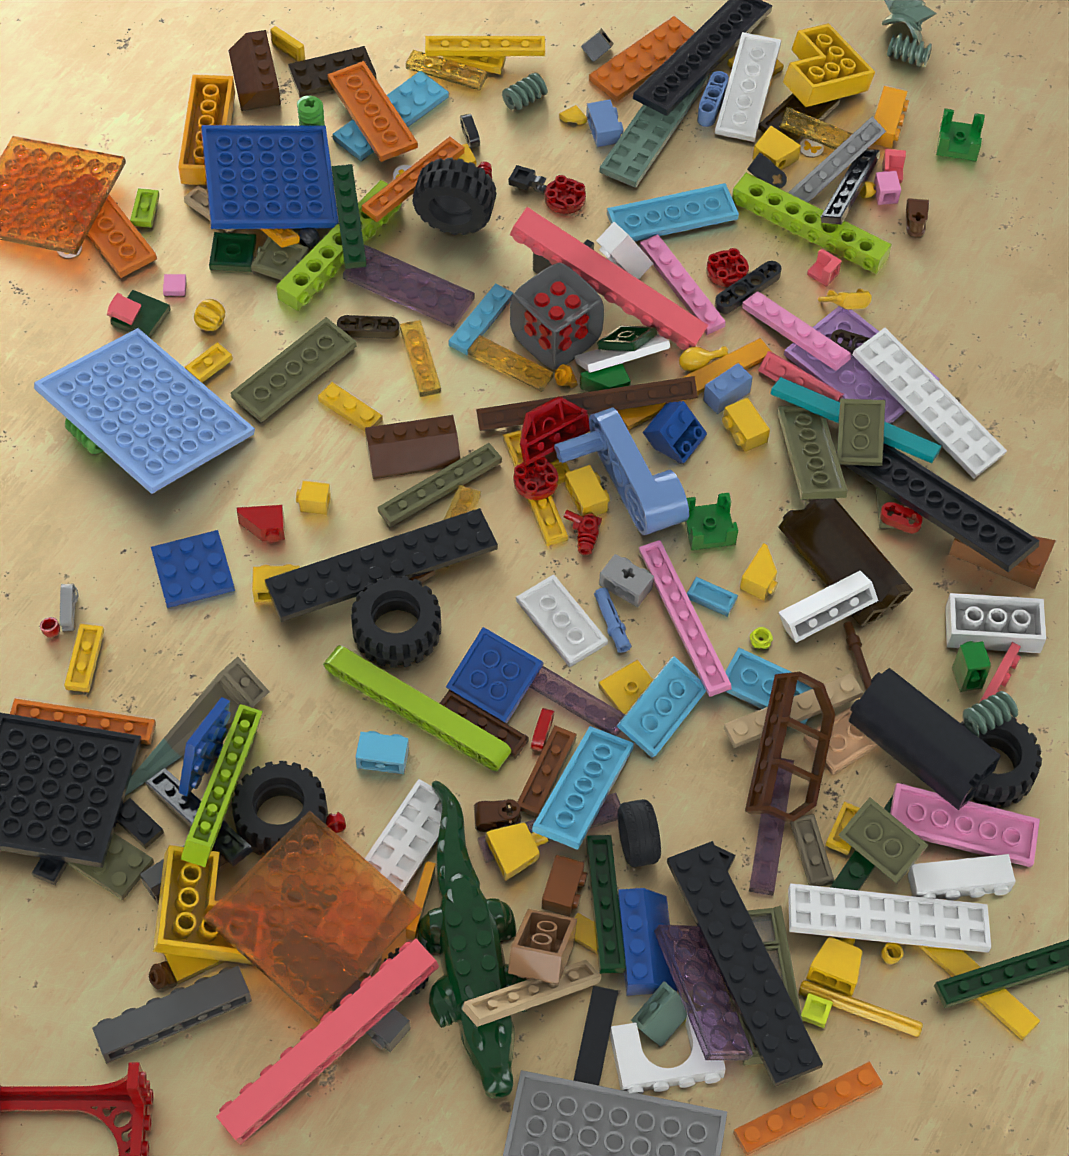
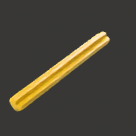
M806 980L801 982L799 988L800 995L807 997L808 993L832 1001L833 1007L919 1037L921 1034L923 1023Z

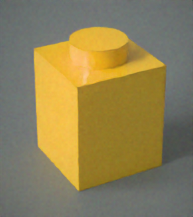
M303 481L301 489H297L296 503H299L300 512L327 515L331 498L330 484Z

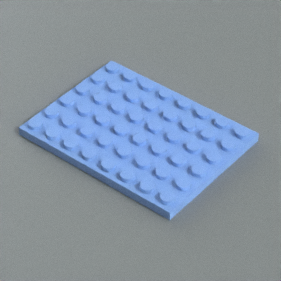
M139 328L34 382V389L151 494L251 437L255 431L252 425Z

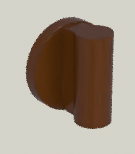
M167 961L154 964L151 967L149 981L156 989L173 988L178 984Z

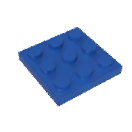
M218 530L151 547L167 608L235 591Z
M483 627L446 685V688L507 724L544 663Z
M223 697L220 698L186 742L179 793L188 796L193 788L197 789L202 781V776L211 771L214 760L219 758L223 748V741L228 733L226 724L231 716V712H229L230 701Z

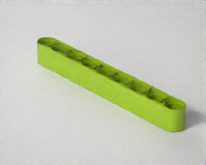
M338 645L323 663L325 669L335 677L492 771H498L512 752L511 748L502 740L341 645Z

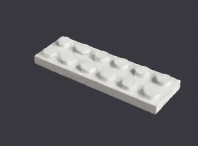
M742 32L716 124L715 134L755 142L781 46L780 39Z

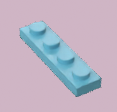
M495 283L449 339V346L467 355L510 303L513 292Z

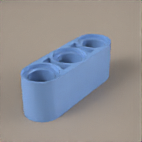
M723 71L712 73L700 100L697 121L702 126H712L721 109L729 78Z

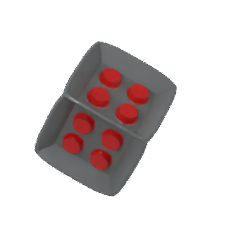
M563 263L553 264L529 279L516 290L511 298L510 326L514 336L536 359L552 370L558 369L560 365L568 364L574 360V356L584 353L601 336L604 320V304L601 297L581 276Z

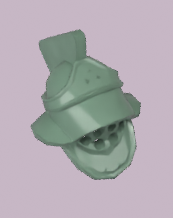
M884 0L891 14L882 21V25L905 22L912 33L913 39H917V45L919 46L922 42V23L937 13L925 6L926 3L923 0Z

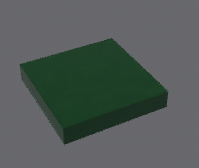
M214 232L209 262L210 270L252 272L251 265L254 261L257 241L256 234Z
M132 290L127 298L141 304V310L133 324L129 325L112 317L110 320L111 325L128 332L139 328L150 338L171 310L170 305Z
M620 325L597 342L598 349L636 351L657 335V329L655 327Z

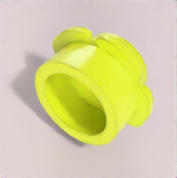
M758 627L750 634L751 644L757 649H767L771 646L773 636L767 628Z

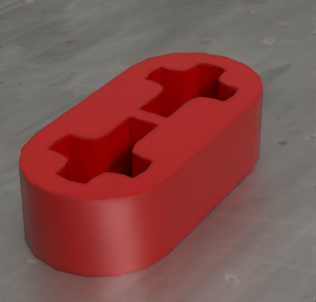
M887 502L880 511V520L886 525L911 534L921 529L922 516L910 508L894 502ZM890 511L894 512V514H892V516H889V515H887V514H888ZM911 519L915 521L913 525L909 524Z
M542 708L531 742L532 750L542 752L548 739L555 711Z

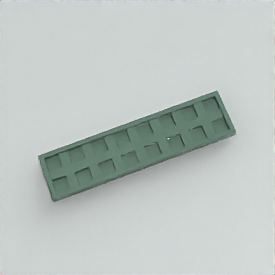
M709 75L668 116L642 105L601 164L599 173L636 188L709 81Z

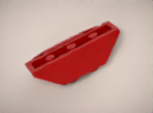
M558 396L527 412L520 437L524 465H529L555 451V444L590 432L587 410Z

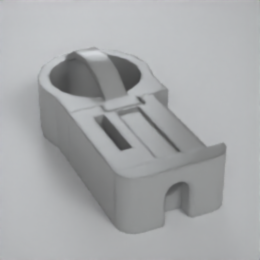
M74 583L61 584L60 626H62V631L75 630V605L79 594Z

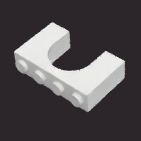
M713 1010L687 1014L685 1024L691 1047V1055L683 1064L674 1068L656 1066L646 1058L642 1051L637 1023L611 1026L610 1039L620 1090L628 1091L629 1094H643L644 1091L653 1089L655 1092H663L672 1086L679 1085L681 1088H687L695 1085L696 1082L705 1081V1083L711 1084L720 1081V1078H724L726 1068Z

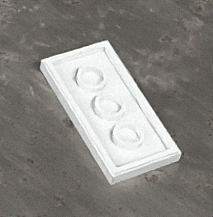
M657 334L636 351L596 349L574 357L576 364L591 373L670 348L669 340Z
M554 574L516 596L517 603L569 667L608 644L607 638Z

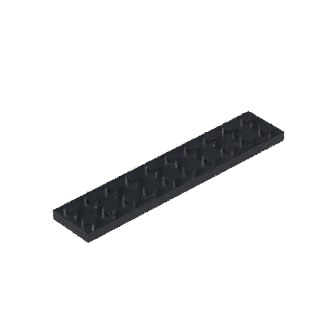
M728 0L633 93V99L668 116L739 45L742 32L750 34L771 13L773 5L762 0Z
M883 443L882 466L845 465L1007 572L1011 571L1039 547V540L885 443Z
M478 508L265 579V585L280 621L283 622L354 598L359 592H364V587L369 583L375 584L377 579L383 578L385 580L389 579V576L395 575L396 578L407 576L411 579L497 550L498 544L481 509Z
M708 842L667 858V864L774 1087L822 1068L823 1063L714 842Z

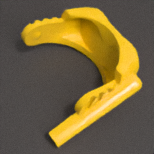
M861 288L857 289L856 293L839 292L837 294L835 291L829 290L827 296L819 297L818 301L833 302L848 310L863 309L870 304L872 296L869 291H863Z

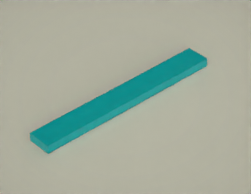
M782 377L772 387L771 395L839 424L840 402ZM884 421L883 443L933 463L940 452L941 445Z

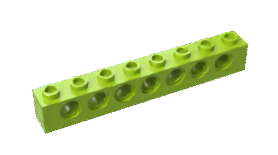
M747 172L733 188L732 199L736 205L866 270L877 274L889 258L892 244L846 221H843L842 225L821 223V215L824 210Z
M382 180L358 202L364 243L369 238H372L376 230L381 225L386 224L389 217L394 212H397L402 203L399 204L378 222L362 212L361 205L388 185V183ZM339 224L276 286L278 300L299 311L304 305L309 303L311 297L316 292L321 291L324 284L330 278L336 275L339 268L343 264L345 265Z
M242 704L239 705L187 836L181 860L206 867L257 733L263 711Z

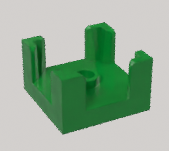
M944 108L936 155L977 161L982 142L980 137L985 115L974 114L972 124L952 121L954 110Z
M729 493L718 494L717 504L695 506L696 497L687 498L689 518L685 521L691 551L736 545L738 527L736 522L732 523Z

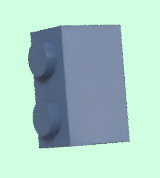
M610 99L587 103V122L596 147L616 144L621 134H623L622 122H618L617 108L613 107Z
M737 363L705 385L703 401L714 412L719 414L726 406L737 402L750 393L753 377Z

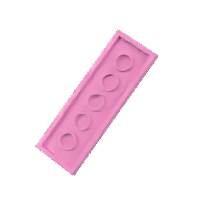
M900 783L895 785L890 814L922 840L983 856L1009 854L1011 863L1027 867L1034 865L1040 819L971 801L957 810L938 793Z

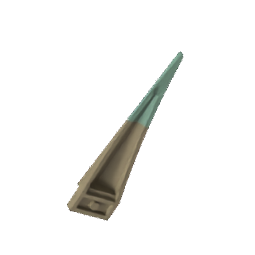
M236 657L217 674L130 778L125 796L162 769L184 756L186 742L221 697L230 701L229 712H231V716L226 724L227 726L233 722L240 704L253 708L270 692L239 657Z

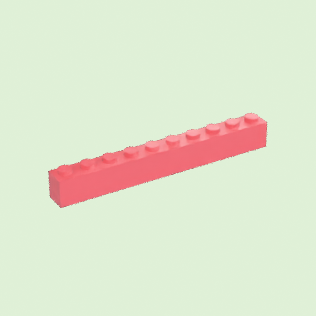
M526 207L513 226L510 236L516 242L526 245L534 254L543 256L552 265L556 263L567 265L591 285L596 292L604 296L608 302L615 303L626 314L638 318L643 325L655 327L660 336L670 339L680 349L686 350L690 347H695L707 329L708 324L530 208Z
M417 939L412 942H406L399 949L397 956L384 961L379 967V972L373 977L368 976L361 982L360 989L353 995L352 993L346 995L334 1012L329 1011L320 1019L321 1023L315 1029L307 1030L300 1037L301 1041L297 1045L284 1050L280 1055L281 1059L274 1065L270 1064L265 1067L260 1073V1078L254 1083L246 1084L240 1090V1095L233 1102L231 1100L226 1102L219 1109L220 1113L216 1116L217 1119L240 1145L244 1143L439 968L437 961Z

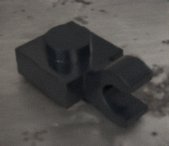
M516 165L508 179L509 185L528 190L531 186L535 191L544 193L547 187L544 185L546 182L545 177L536 176L535 170Z

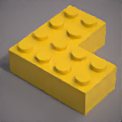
M829 23L798 30L791 50L800 60L789 63L783 83L805 107L869 90L875 71Z
M169 845L164 854L153 952L254 965L260 957L265 907L214 901L219 852L211 851L206 867H202L181 860L184 847Z

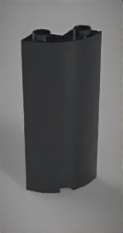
M888 668L882 674L878 672L872 678L871 685L862 697L856 700L850 708L852 713L849 722L957 810L974 798L979 783L995 771L1001 756L891 668Z

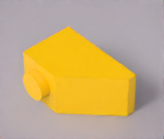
M763 543L743 574L740 584L741 590L763 601L768 594L772 595L778 585V582L775 581L777 570L766 544Z

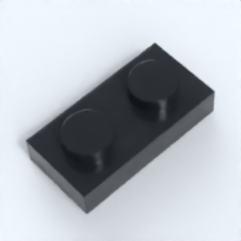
M131 798L122 804L117 823L145 849L164 833L163 828Z

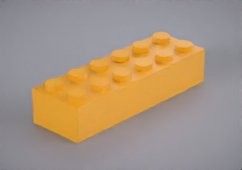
M192 75L178 165L181 184L207 185L201 126L231 125L235 100L233 76Z

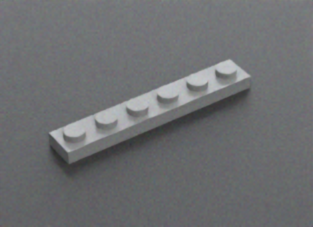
M872 116L788 193L809 203L878 140L886 130Z

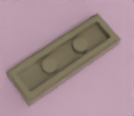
M815 815L801 816L795 821H790L808 885L825 886L833 884L834 877Z

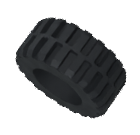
M440 158L428 163L420 171L412 202L421 220L428 222L430 227H436L441 232H450L453 235L458 233L467 235L469 232L475 233L479 229L481 230L489 222L496 199V187L489 174H485V170L481 167L477 168L474 163H467L459 158L458 160H453V158L442 160Z
M396 575L389 576V579L383 580V578L375 580L376 583L373 585L369 583L364 587V592H359L356 596V601L352 605L354 642L357 643L359 651L365 653V657L370 661L375 659L378 665L385 666V664H389L390 668H397V665L408 667L411 666V662L419 663L424 660L423 655L429 656L433 652V647L437 646L439 635L441 634V610L436 595L432 594V590L428 586L422 587L421 581L417 579L411 581L407 576H402V578H396ZM394 610L406 611L418 619V622L411 629L401 633L386 632L375 624L381 615Z
M1012 716L1008 722L1003 720V725L1001 726L995 724V729L993 730L987 728V733L985 734L979 732V738L990 747L1001 750L1010 758L1014 770L1003 774L991 773L982 780L972 799L976 801L975 803L987 804L994 808L997 805H1001L1002 808L1011 805V802L1018 803L1022 800L1023 796H1027L1039 774V769L1042 765V758L1040 756L1042 751L1040 745L1035 744L1037 738L1034 733L1028 732L1029 727L1024 723L1019 724L1017 719Z
M272 761L267 762L263 768L259 766L253 768L251 775L245 774L241 779L242 785L238 784L234 790L235 796L232 797L231 804L237 834L252 847L254 853L261 855L263 852L266 858L274 859V856H280V859H288L287 855L294 854L296 857L302 854V849H311L314 846L313 840L319 841L322 837V830L326 828L328 816L325 791L318 777H313V772L308 768L302 770L301 764L293 762L292 765H287V761H279V764H273ZM275 796H290L303 804L301 813L294 820L285 824H269L257 816L261 805Z

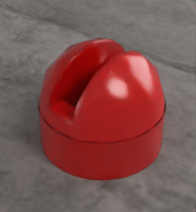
M48 617L41 621L40 629L45 636L53 638L59 634L60 625L56 618Z
M330 813L327 816V831L339 833L346 828L345 818L341 813Z

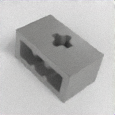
M615 554L600 572L599 585L638 608L652 590L654 576L648 570L632 564L629 559Z

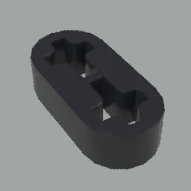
M460 115L461 128L469 148L479 147L480 138L472 115Z

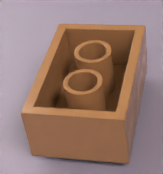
M528 909L511 945L508 973L521 978L538 979L545 983H559L574 946L577 918Z

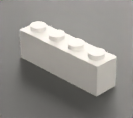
M615 222L596 240L601 246L599 251L608 260L637 279H640L654 264L635 241Z
M858 571L778 613L785 631L797 643L877 602L878 598L872 582L861 571Z
M1009 854L913 864L908 872L912 896L933 899L946 898V900H956L963 896L979 898L991 893L1005 895L1012 890L1016 882Z

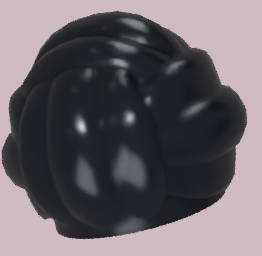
M302 228L298 232L300 236L299 242L303 246L308 247V250L313 249L320 241V235L315 228Z

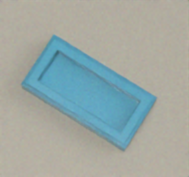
M698 577L695 578L687 592L691 601L727 617L738 598L737 594Z

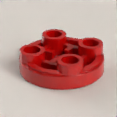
M558 175L545 189V203L556 213H575L585 204V185L564 175Z
M736 248L710 254L706 266L707 276L710 281L720 287L728 288L748 274V262Z
M545 457L529 465H524V462L514 468V487L521 496L527 499H545L551 496L557 489L558 472Z

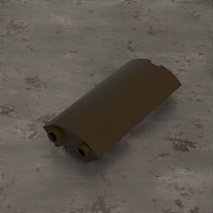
M836 498L809 500L805 509L790 510L783 516V521L778 528L827 587L858 571H861L872 582L878 601L851 614L860 626L880 619L884 611L889 608L893 610L913 591L911 586Z

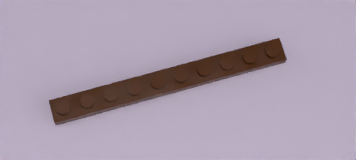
M695 376L559 397L587 410L588 415L609 408L623 410L698 398ZM556 397L476 409L479 431L523 425L527 412Z

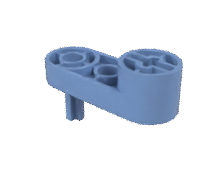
M609 408L591 414L589 417L590 433L554 445L557 458L561 463L597 451L631 519L642 535H648L688 520L689 507L680 480L672 470H666L655 475L651 474L616 409Z

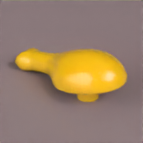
M722 346L718 350L708 351L701 347H690L680 355L679 365L685 371L694 372L706 366L711 360L727 355L728 349L726 346Z

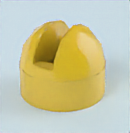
M866 181L860 191V196L862 198L873 197L876 193V190H874L876 185L873 182Z
M889 942L883 947L881 957L887 964H895L903 957V949L898 943Z

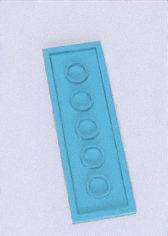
M419 71L387 94V97L407 127H409L449 98V92L425 73ZM351 120L332 134L333 140L359 161L364 160L374 152L354 120Z
M726 183L607 208V216L610 223L615 222L634 241L648 239L657 234L663 236L737 220L739 216Z
M589 726L533 824L532 832L578 850L631 754L634 743Z

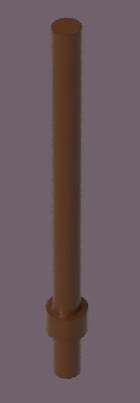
M847 621L843 624L847 635L846 642L849 650H852L866 691L871 685L872 679L861 650L862 643L860 637L856 635L852 622Z

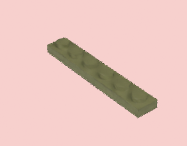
M487 443L378 506V513L391 528L502 463V457L490 443Z

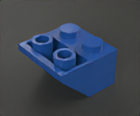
M678 401L666 403L643 431V434L655 450L680 464H684L705 438L707 432L685 402Z

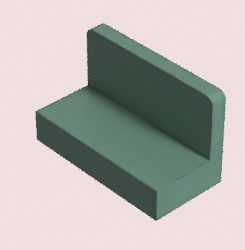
M664 981L631 1021L637 1023V1027L655 1043L663 1046L686 1019L687 1014L692 1012L694 1007Z

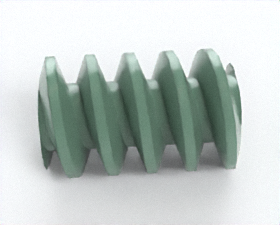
M900 33L897 38L893 35L887 50V56L891 57L894 53V58L898 59L902 55L903 62H906L909 58L910 64L917 60V67H920L923 63L925 67L931 54L932 44L930 43L927 48H924V41H922L918 46L916 38L910 43L909 36L902 40V34Z
M535 72L510 85L509 88H505L502 91V97L509 109L514 110L515 107L517 110H521L522 105L528 106L529 102L533 103L535 101V98L540 99L541 94L546 95L548 90L543 78Z
M999 691L995 695L980 701L979 704L976 703L971 708L964 709L963 722L968 730L979 737V732L985 734L987 733V728L993 730L995 729V724L1001 726L1003 725V720L1006 722L1010 721L1011 715L1014 718L1017 717L1018 708L1009 694Z

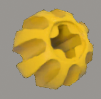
M206 299L200 302L194 313L195 323L205 331L217 330L225 319L223 305L213 299Z

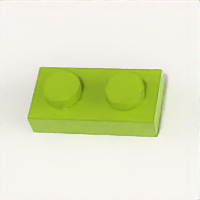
M138 188L130 219L134 226L152 228L160 197L159 190Z

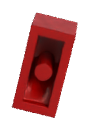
M283 505L237 507L239 524L258 539L269 542L285 540Z

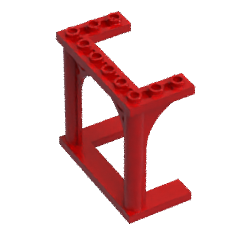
M129 1062L128 1074L124 1078L102 1085H0V1111H78L87 1113L101 1120L111 1130L117 1142L119 1156H149V1141H146V1131L151 1130L152 1120L151 1115H148V1105H153L154 1093L153 1089H150V1081L147 1080V1074L143 1072L139 1062ZM111 1108H115L110 1116L103 1114L104 1109L111 1111ZM124 1112L131 1113V1119L125 1126L116 1127L114 1125L118 1115ZM130 1131L127 1136L129 1140L123 1141V1133Z

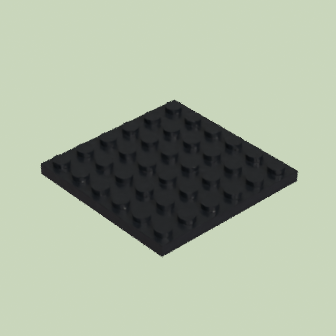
M0 712V850L103 868L140 749L141 736Z

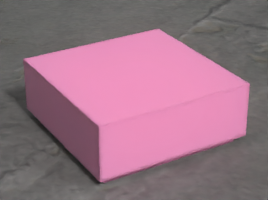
M164 274V296H185L186 274Z

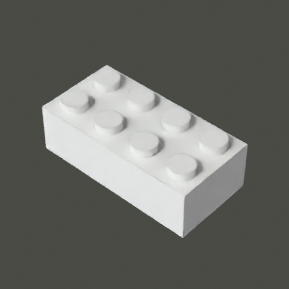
M950 593L945 607L947 648H959L960 645L969 641H983L986 650L1008 651L1013 642L1021 646L1019 652L1041 653L1046 641L1044 599Z

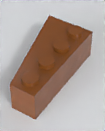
M1033 536L1039 540V547L1009 572L954 538L949 555L1035 589L1056 540Z

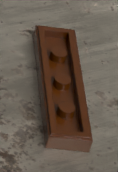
M450 690L439 703L505 742L512 750L510 756L515 759L529 741V737Z

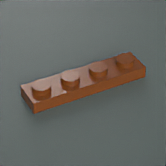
M554 725L517 801L520 811L534 817L539 816L576 740V733Z

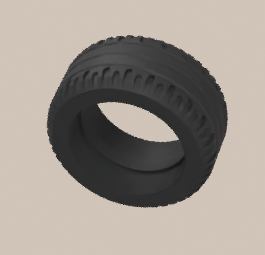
M646 799L622 803L618 808L617 818L621 846L626 862L632 867L657 863L661 858V840L652 804Z

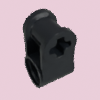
M761 153L756 156L747 168L755 177L779 189L785 186L787 182L786 174ZM780 174L779 179L781 180V183L773 184L774 179L772 178V176H778Z

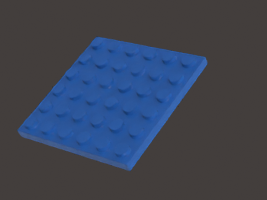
M201 126L211 229L334 228L339 224L326 126Z

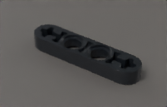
M767 261L720 292L715 299L716 310L723 314L730 313L742 305V302L757 291L761 292L778 281L781 276V265L776 261ZM759 279L762 283L755 285L751 283V280ZM741 289L744 290L746 294L738 295L735 293V291Z

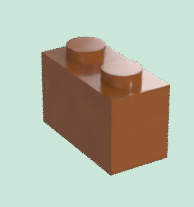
M559 855L555 856L542 897L541 909L571 916L572 910L577 909L581 898V895L577 894L579 887L585 886L588 875L587 872H584V862Z

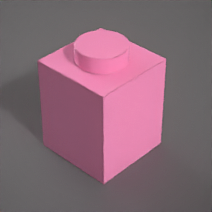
M897 171L876 172L874 180L876 187H874V190H876L877 204L898 203L901 187Z

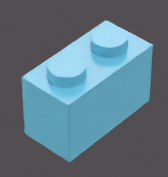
M376 731L360 732L355 757L356 767L359 769L404 774L409 752L408 738L399 734L383 735Z

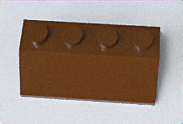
M266 30L245 33L228 50L241 111L281 105L279 85Z
M453 415L365 428L366 445L373 479L444 469L460 460L458 436Z

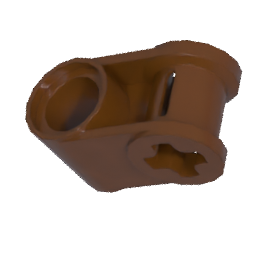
M907 199L906 231L909 236L919 238L925 234L929 200Z
M513 799L475 803V829L479 832H488L521 823L518 802Z

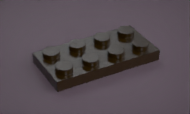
M365 46L288 64V69L299 98L334 90L328 81L327 74L362 61L366 63L377 79L375 69Z
M792 93L759 123L758 130L765 133L770 126H773L798 143L839 105L840 99L805 107Z

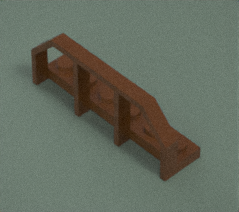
M800 671L775 674L745 812L749 814H770L785 822L797 820L817 805L836 714L824 683ZM797 680L812 687L823 713L820 731L790 717ZM787 726L818 740L811 773L781 759ZM778 767L809 781L805 803L789 814L771 806Z

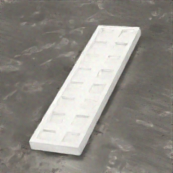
M883 328L854 350L852 355L973 479L1005 455L1007 450L886 328Z
M420 779L417 780L314 933L316 938L357 962L438 841L442 805L440 799L432 790V786Z
M790 883L788 888L789 932L989 953L991 949L987 904Z

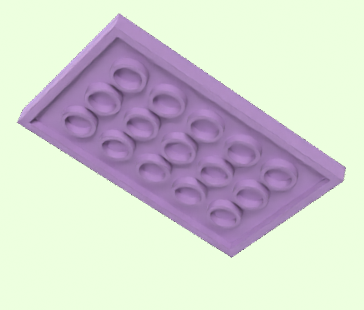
M840 306L812 327L829 339L832 333L838 329L868 338L873 337L879 332L853 310L844 309ZM839 338L837 342L842 343L843 339ZM850 340V342H849L848 347H851V344H852V341H851V340ZM792 343L784 350V356L800 369L843 393L842 399L885 400V422L892 424L907 411L853 356H851V360L835 371L795 343ZM857 343L855 348L857 349L863 343ZM929 371L938 381L940 380L936 375Z

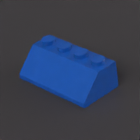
M645 888L618 889L626 963L624 973L626 996L654 994L664 981L677 992L667 896Z

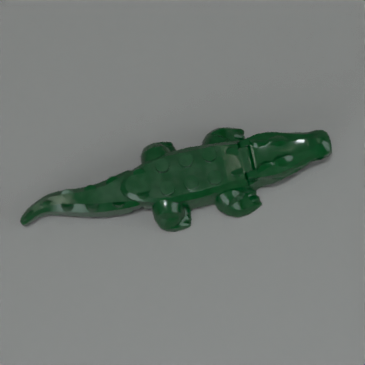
M435 780L432 782V790L438 796L442 805L436 863L439 893L442 895V900L439 908L428 911L420 919L418 941L430 954H440L444 976L439 978L432 986L429 994V1005L432 1015L441 1028L446 1025H452L453 1022L459 1023L462 1043L473 1065L481 1075L486 1095L490 1098H502L509 1095L513 1088L511 1065L515 1028L512 1017L509 1015L477 1027L462 1008L465 1001L527 980V978L509 974V964H505L501 942L516 936L515 917L507 903L496 898L486 899L482 893L480 881L472 866L466 848L462 808L455 795L443 783Z

